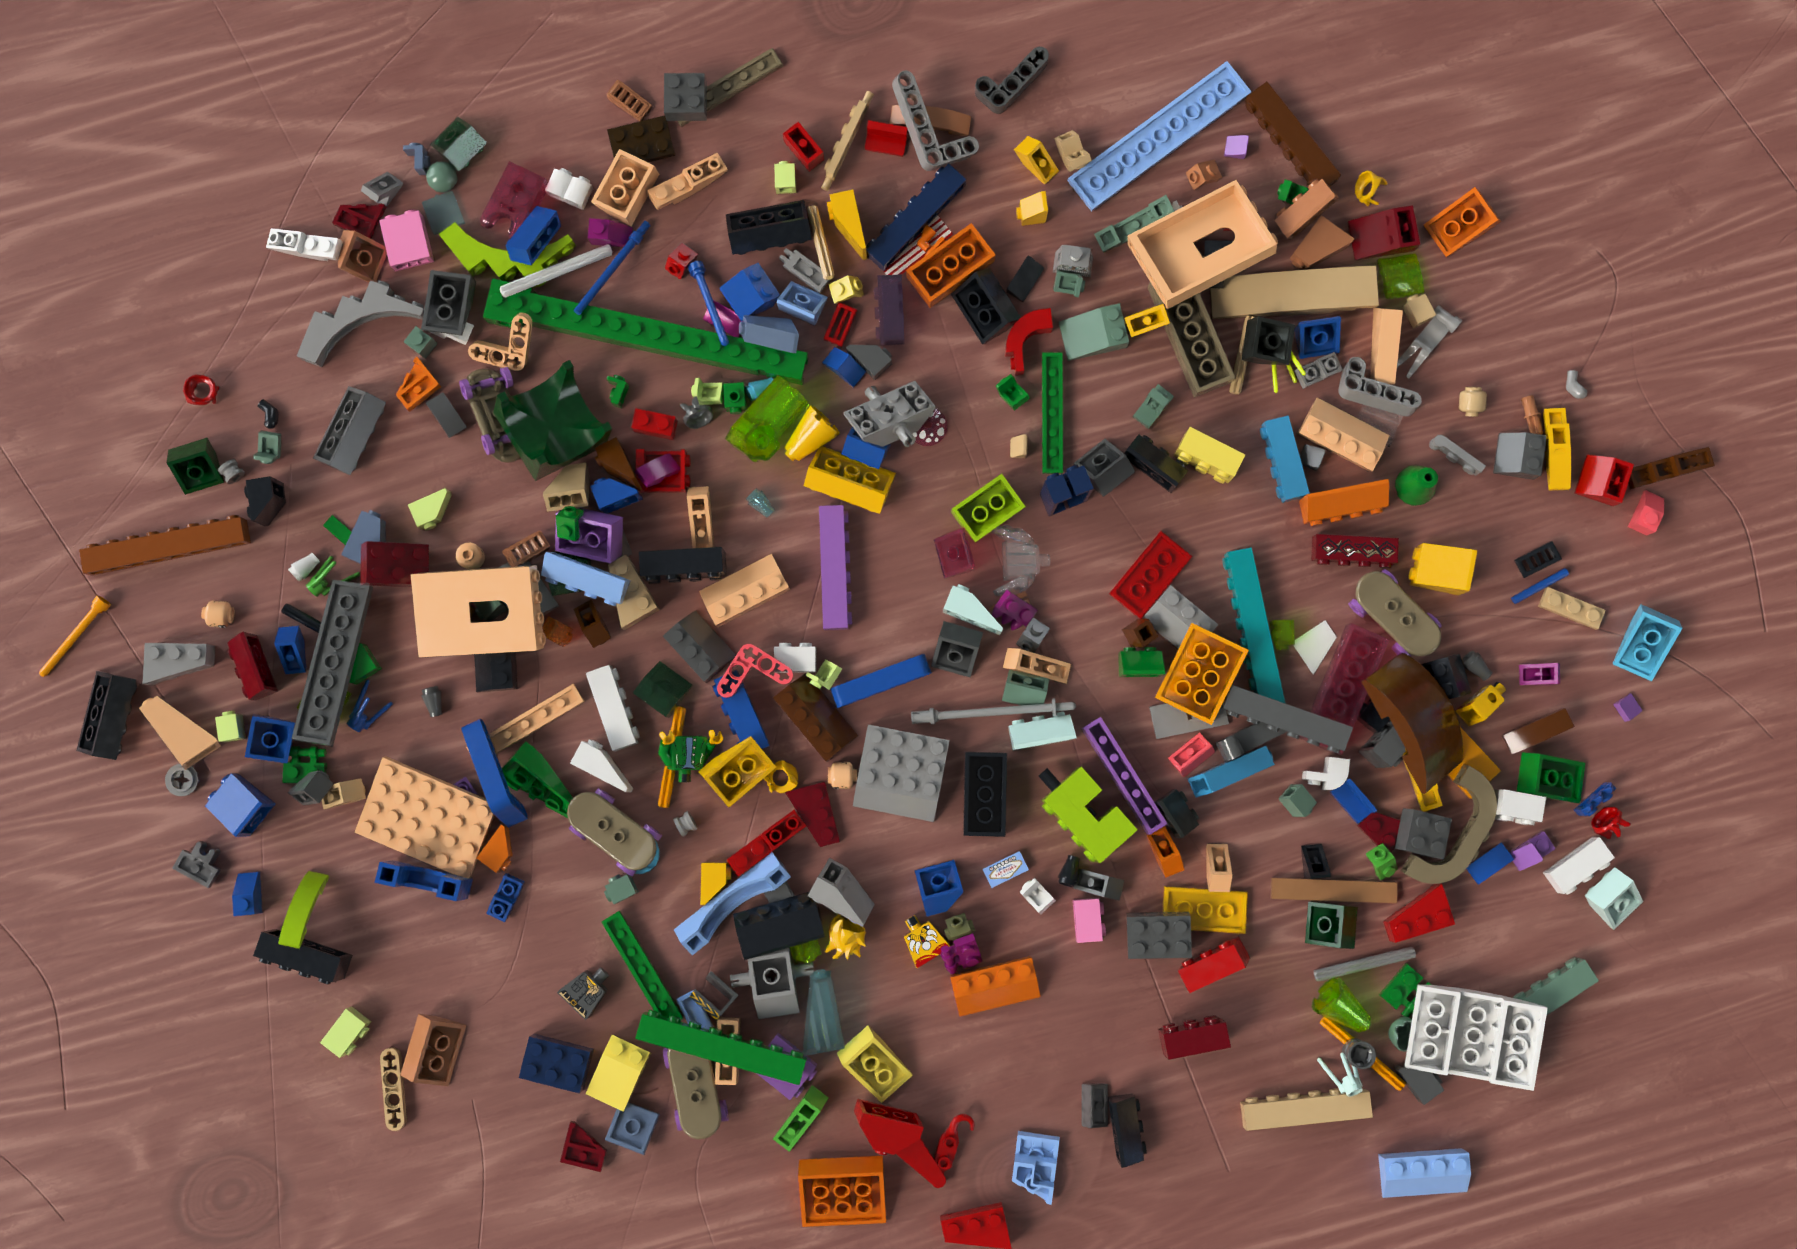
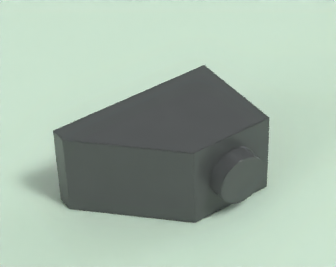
M848 345L846 347L847 353L874 380L892 365V355L886 348L881 349L878 345Z
M313 771L288 791V794L302 805L317 804L321 802L334 783L329 780L330 777L325 772Z
M1079 868L1078 882L1075 883L1073 888L1120 901L1125 880Z
M1401 1065L1394 1067L1418 1102L1423 1105L1444 1091L1440 1085L1443 1082L1436 1073L1432 1074L1430 1072L1408 1069Z

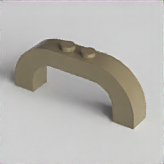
M1462 765L1453 782L1464 788L1471 795L1474 804L1473 813L1444 860L1426 862L1413 854L1409 855L1401 872L1417 881L1428 884H1440L1455 879L1465 871L1472 860L1477 858L1480 851L1479 847L1482 842H1486L1489 838V830L1494 823L1497 812L1496 795L1488 779L1469 765Z

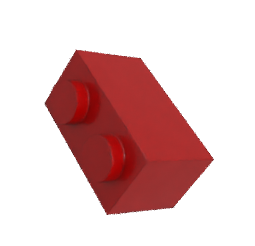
M799 122L783 133L785 144L808 172L824 161L823 151Z
M635 408L631 429L634 433L674 441L678 420L675 416Z

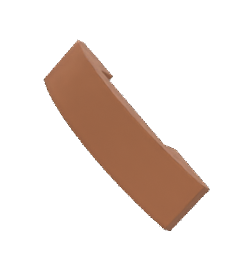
M892 105L890 124L907 127L899 105ZM925 106L933 129L949 131L951 135L969 136L971 116L953 110ZM914 117L915 123L921 125V121Z

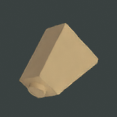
M587 463L565 466L543 492L547 512L562 510L568 506L575 508L588 506L590 476Z

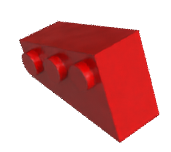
M1002 1202L940 1216L944 1240L947 1243L1012 1249Z

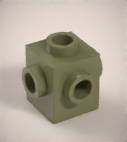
M965 913L945 920L948 928L944 929L948 941H953L975 932L972 920L967 921Z

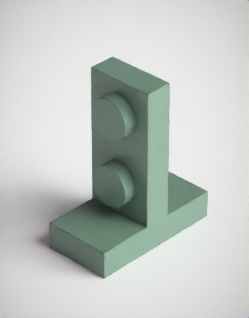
M1158 384L1147 395L1143 404L1133 415V418L1149 429L1174 396Z

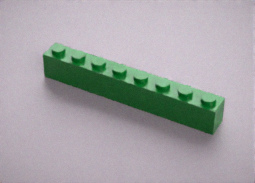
M654 1010L644 1012L641 1016L635 1037L637 1040L800 1085L807 1057L803 1056L804 1053L791 1050V1053L783 1051V1047L771 1044V1047L762 1045L763 1041L751 1038L750 1041L742 1039V1035L730 1033L729 1036L722 1034L721 1029L710 1027L708 1030L701 1028L702 1024L689 1021V1024L683 1023L679 1017L669 1015V1018L662 1017L660 1012Z

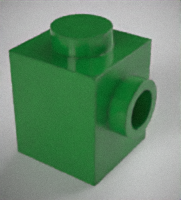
M744 382L724 383V405L726 411L730 412V414H741L742 411L747 410Z

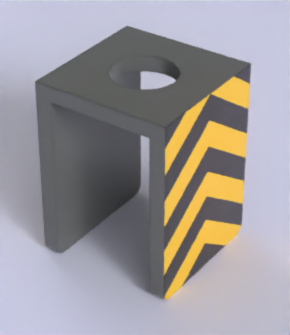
M710 971L705 979L730 1001L719 1011L697 990H694L690 997L715 1020H718L737 998L738 994Z

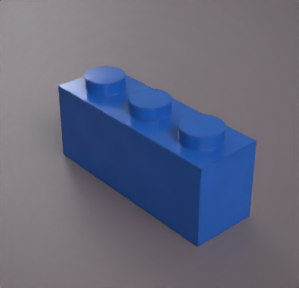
M539 206L532 210L506 244L511 261L532 266L561 227L556 210Z

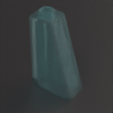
M820 969L810 974L803 1036V1056L845 1048L831 970Z

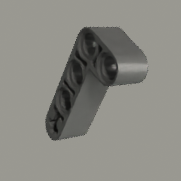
M1040 46L1034 48L999 86L987 76L978 78L975 84V96L992 112L996 114L1003 113L1047 67L1049 57L1047 49ZM1026 70L1029 71L1031 74L1029 76H1024L1021 74V72ZM1015 85L1017 89L1010 90L1007 86ZM987 86L989 90L981 91L979 87ZM1001 99L1004 103L998 105L994 103V100Z
M1259 722V725L1253 724L1216 742V745L1226 762L1288 731L1279 729V732L1266 728L1268 724Z

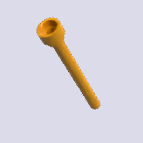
M99 595L94 598L91 605L92 609L39 671L40 676L46 677L95 617L99 613L101 614L103 611L106 612L111 606L110 602Z

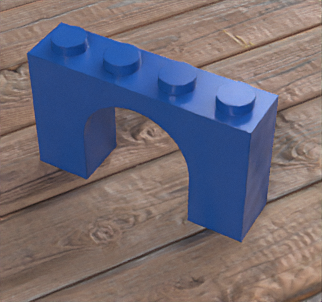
M392 860L379 862L374 883L391 887L405 886L437 893L436 897L461 901L468 899L473 879Z

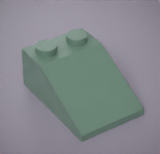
M1120 303L1097 308L1059 321L1068 361L1124 349L1129 344Z

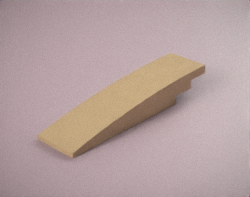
M1376 266L1238 275L1225 279L1224 288H1210L1212 319L1243 318L1246 316L1334 313V311H1353L1356 308H1376L1379 306Z

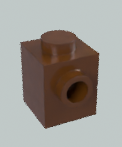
M1136 619L1122 629L1131 647H1144L1158 637L1149 619Z

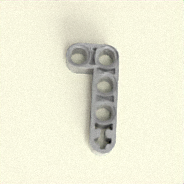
M1352 357L1342 371L1338 393L1346 400L1406 417L1411 416L1422 402L1421 396L1415 391L1364 377L1366 363L1360 357Z

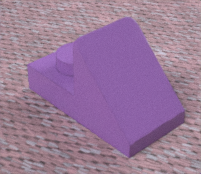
M1541 831L1509 853L1514 858L1513 863L1521 871L1542 862V857L1556 848L1546 833Z

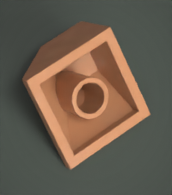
M344 230L340 238L343 244L338 259V268L368 283L370 280L376 282L387 255L386 247L356 231Z

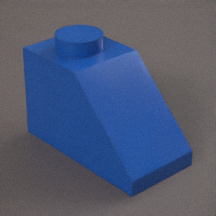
M279 627L274 645L285 674L305 673L307 670L305 641L300 627Z
M260 872L238 874L232 894L233 916L263 913Z

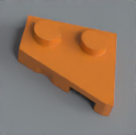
M418 357L414 358L413 362L415 364L410 373L407 372L402 386L399 387L396 393L398 399L409 412L441 388V385Z

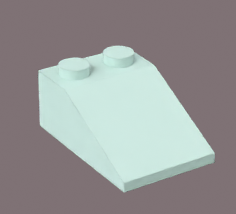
M960 584L957 587L952 586L943 608V613L1000 636L1003 627L980 601L969 592V588Z

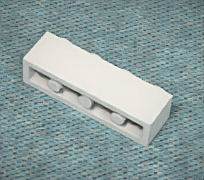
M607 665L587 672L586 676L612 751H618L638 744L637 738H640L637 727H633L630 719L633 718L630 707L625 705L624 700L627 698L623 687L619 688L617 680H620L617 669Z

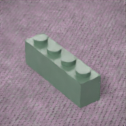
M1574 957L1565 962L1566 966L1560 970L1555 969L1548 973V978L1543 981L1538 980L1530 986V990L1525 993L1522 991L1513 998L1546 1006L1548 1008V1015L1599 980L1585 959H1576Z

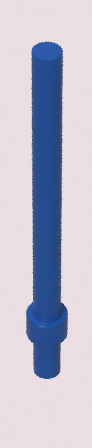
M644 221L637 231L632 232L629 236V241L573 311L576 314L581 315L634 246L639 245L643 240L642 236L651 226L649 222Z

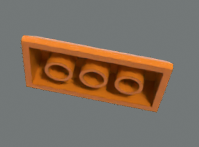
M1389 479L1307 494L1299 500L1304 524L1310 523L1312 527L1323 524L1325 520H1330L1333 523L1342 521L1343 517L1346 516L1354 519L1362 517L1363 513L1370 512L1371 515L1383 513V509L1389 506Z
M1031 956L950 975L959 1016L1040 997Z

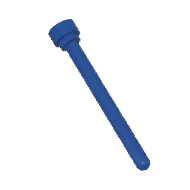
M694 261L688 265L689 273L698 282L721 345L727 346L729 340L704 278L706 269L702 261Z

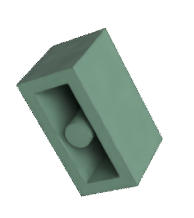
M1009 669L1002 701L1018 705L1044 704L1049 679Z

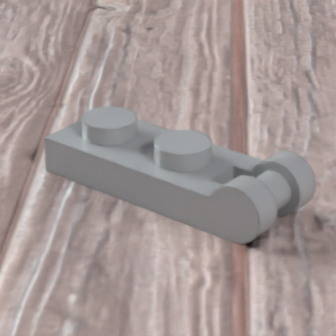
M1437 435L1429 442V447L1432 450L1439 449L1446 454V458L1449 461L1457 462L1470 475L1474 474L1476 476L1486 467V465L1443 435Z

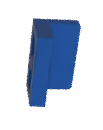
M1347 778L1340 787L1330 791L1331 795L1356 824H1359L1370 813L1377 811L1375 806L1350 778Z

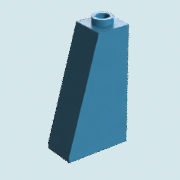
M1263 746L1188 778V782L1195 797L1207 795L1275 765L1273 755L1267 746Z

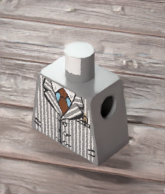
M1061 245L1055 252L1053 273H1056L1057 270L1081 273L1084 277H1091L1093 262L1091 249Z

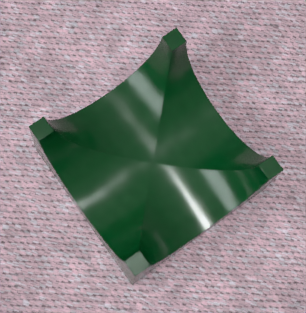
M570 360L562 363L555 374L531 390L513 396H507L504 391L498 394L493 413L535 481L595 452V447L608 441L612 431L609 422L603 424L598 421L585 404L574 377V366Z

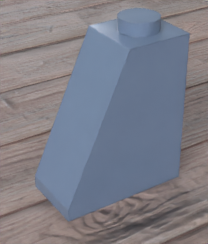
M744 315L743 322L739 323V334L742 335L744 342L796 353L799 333L791 319Z
M369 510L368 513L361 511L341 554L342 556L361 564V544L366 541L386 542V521L380 519L381 514Z

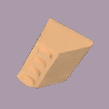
M1319 398L1315 399L1297 432L1298 435L1369 472L1374 470L1390 436Z
M770 554L700 590L699 593L714 624L720 627L790 591V588L775 559Z

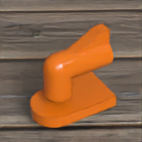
M928 225L924 227L922 236L917 241V245L927 252L926 255L946 242L945 238L941 236L931 246L928 242L936 235V232Z

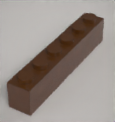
M1267 81L1247 96L1245 106L1248 112L1256 116L1260 127L1267 130L1272 142L1275 145H1279L1283 156L1294 164L1295 171L1299 176L1305 178L1308 186L1316 179L1318 181L1321 179L1325 180L1329 186H1332L1341 177L1339 171Z

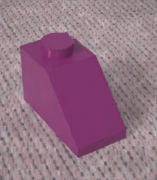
M589 218L587 238L591 245L604 246L609 244L612 247H624L629 241L633 227L612 220Z

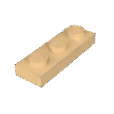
M1549 587L1545 588L1538 605L1540 608L1595 630L1599 629L1606 611Z

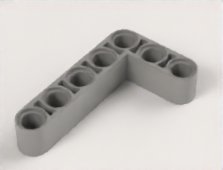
M905 70L895 77L892 87L920 165L924 170L932 171L942 166L945 167L948 163L951 165L966 160L978 151L979 143L977 139L971 136L939 146L914 75L910 71ZM900 79H904L907 86L902 85ZM907 98L913 100V106L907 102ZM914 117L921 121V125L915 123ZM921 137H925L928 140V144H924ZM964 144L970 147V152L964 148ZM946 150H950L952 152L953 158L949 157L946 154ZM928 156H932L934 158L935 164L931 163L928 160Z

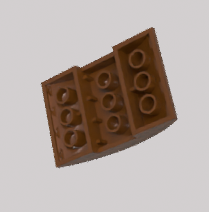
M1400 653L1361 682L1381 719L1390 718L1407 750V753L1402 758L1421 793L1425 794L1462 762V734L1454 708L1439 683L1420 663L1409 655Z

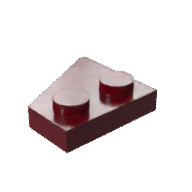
M1375 812L1370 813L1357 825L1376 846L1384 844L1390 852L1395 849L1400 820Z
M571 1121L560 1162L601 1172L607 1150L575 1121Z

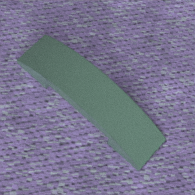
M1167 195L1148 204L1149 206L1116 225H1110L1095 233L1094 235L1103 253L1127 243L1128 235L1174 212L1175 210Z

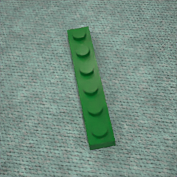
M1042 352V474H1054L1057 472L1063 474V353Z
M621 911L603 920L601 923L652 1009L660 1012L662 1017L669 1018V1015L682 1020L684 1018Z

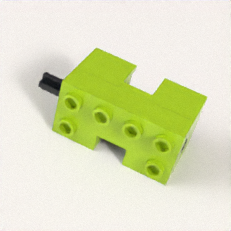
M1082 766L1074 770L1061 783L1048 768L1038 776L1051 790L1042 799L1044 803L1042 805L1043 809L1049 815L1054 814L1057 817V823L1064 831L1068 829L1073 834L1071 839L1079 847L1082 846L1086 850L1083 854L1091 862L1101 863L1138 830L1117 806L1115 808L1112 806L1100 818L1095 819L1097 814L1091 807L1087 809L1085 805L1096 797L1102 789Z

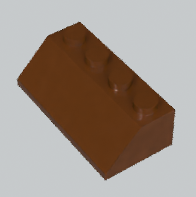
M805 673L785 687L773 699L821 757L828 762L858 735L822 691L810 683L812 679L807 677V673Z

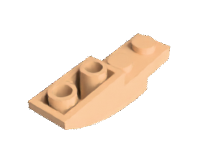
M716 153L683 169L681 174L647 190V195L657 210L671 203L675 205L711 184L727 172L728 169L719 154Z

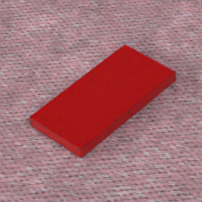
M1160 531L1111 590L1109 595L1136 617L1142 619L1193 556Z

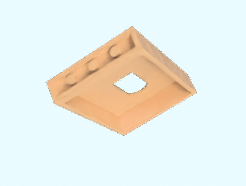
M1237 180L1128 235V246L1166 309H1169L1276 254L1278 240L1274 233L1271 234L1267 229L1266 220L1258 215L1255 203L1253 201L1250 202L1245 187L1243 185L1240 186ZM1221 228H1229L1234 232L1235 240L1231 244L1202 258L1194 245V242Z
M537 565L411 574L419 657L537 651L543 649L546 643V636L542 629L544 615L540 607L542 594L538 586L540 573L537 570ZM500 600L505 602L509 608V615L503 621L471 623L469 602Z

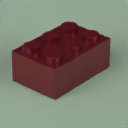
M366 541L361 544V585L412 587L411 574L429 572V544Z
M1216 1015L1206 1016L1204 1021L1199 1022L1196 1019L1183 1021L1184 1025L1175 1026V1023L1165 1024L1163 1029H1158L1163 1055L1168 1060L1231 1048L1226 1022L1216 1017Z

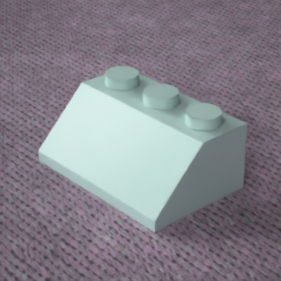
M1058 712L1057 716L1045 719L1044 715L1032 717L1033 721L1026 723L1024 719L1012 721V725L1008 726L1013 751L1076 738L1070 714L1065 715V712Z

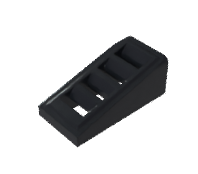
M1549 541L1514 561L1523 578H1526L1562 560L1553 541ZM1547 548L1553 557L1550 560L1544 551ZM1540 552L1545 560L1544 563H1541L1537 553ZM1531 556L1534 557V559H1535V561H1536V563H1537V565H1538V566L1535 567V568H1534V566H1533V564H1532V562H1531V560H1530V558H1529V557H1531ZM1523 560H1526L1531 570L1526 571L1522 563Z

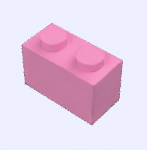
M1098 898L1073 900L1076 942L1103 941L1102 936H1106L1105 923H1101V915H1104L1103 902H1099Z

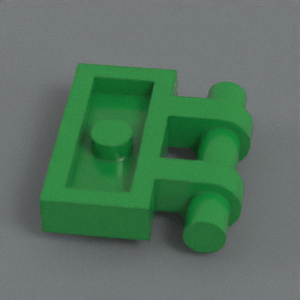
M292 746L289 756L292 757V762H288V764L283 763L282 783H298L308 773L313 771H323L326 773L327 763H319V757H326L327 750L319 749L318 746H311L310 748ZM301 756L310 757V763H300Z
M1405 963L1380 992L1379 996L1396 1010L1401 1004L1406 1008L1401 1015L1410 1017L1414 1010L1416 996L1411 1002L1406 998L1413 990L1417 992V985L1423 977Z

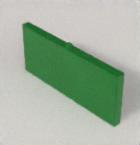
M332 515L323 526L346 545L352 531Z

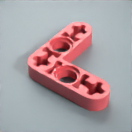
M745 644L740 648L718 683L717 691L724 698L732 697L752 667L782 685H787L793 680V672L788 666L756 646ZM750 648H753L752 653L756 656H759V653L763 654L758 659L757 665L753 664L756 660L752 657L745 658V649L750 650ZM763 659H770L772 661L771 669L763 670L761 668V661ZM776 664L780 665L777 668L782 672L788 670L787 675L790 676L788 680L783 679L781 681V676L776 672L774 676L770 675L775 670ZM736 665H740L744 669V673L740 677H736L732 673V669ZM729 675L732 679L737 680L738 683L732 682L730 685L732 692L723 694L724 689L721 687L723 684L727 685L730 682L729 679H726Z

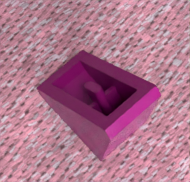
M1560 663L1519 665L1520 685L1552 686L1560 684Z

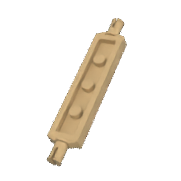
M866 91L863 100H859L857 106L854 105L850 112L851 119L848 124H844L841 131L843 136L840 141H836L833 148L834 155L825 164L826 178L821 186L825 191H829L832 182L835 180L870 106L869 104L874 96L870 91Z

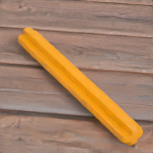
M675 707L671 727L674 736H682L686 708ZM667 766L664 767L658 806L662 808H669L676 772V770H669Z
M1325 1015L1320 1020V1024L1343 1044L1354 1038L1328 1015ZM1376 1057L1371 1068L1395 1089L1401 1091L1405 1087L1406 1082Z

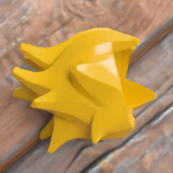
M838 914L830 922L829 944L825 952L828 953L836 948V954L832 957L833 959H838L844 953L847 960L850 954L853 955V953L861 957L860 947L861 945L866 947L864 941L865 928L852 923L849 919L845 920Z

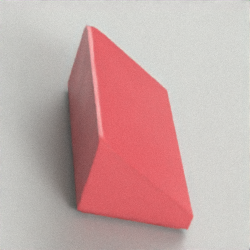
M1199 732L1168 757V759L1177 771L1185 777L1213 755L1215 750Z

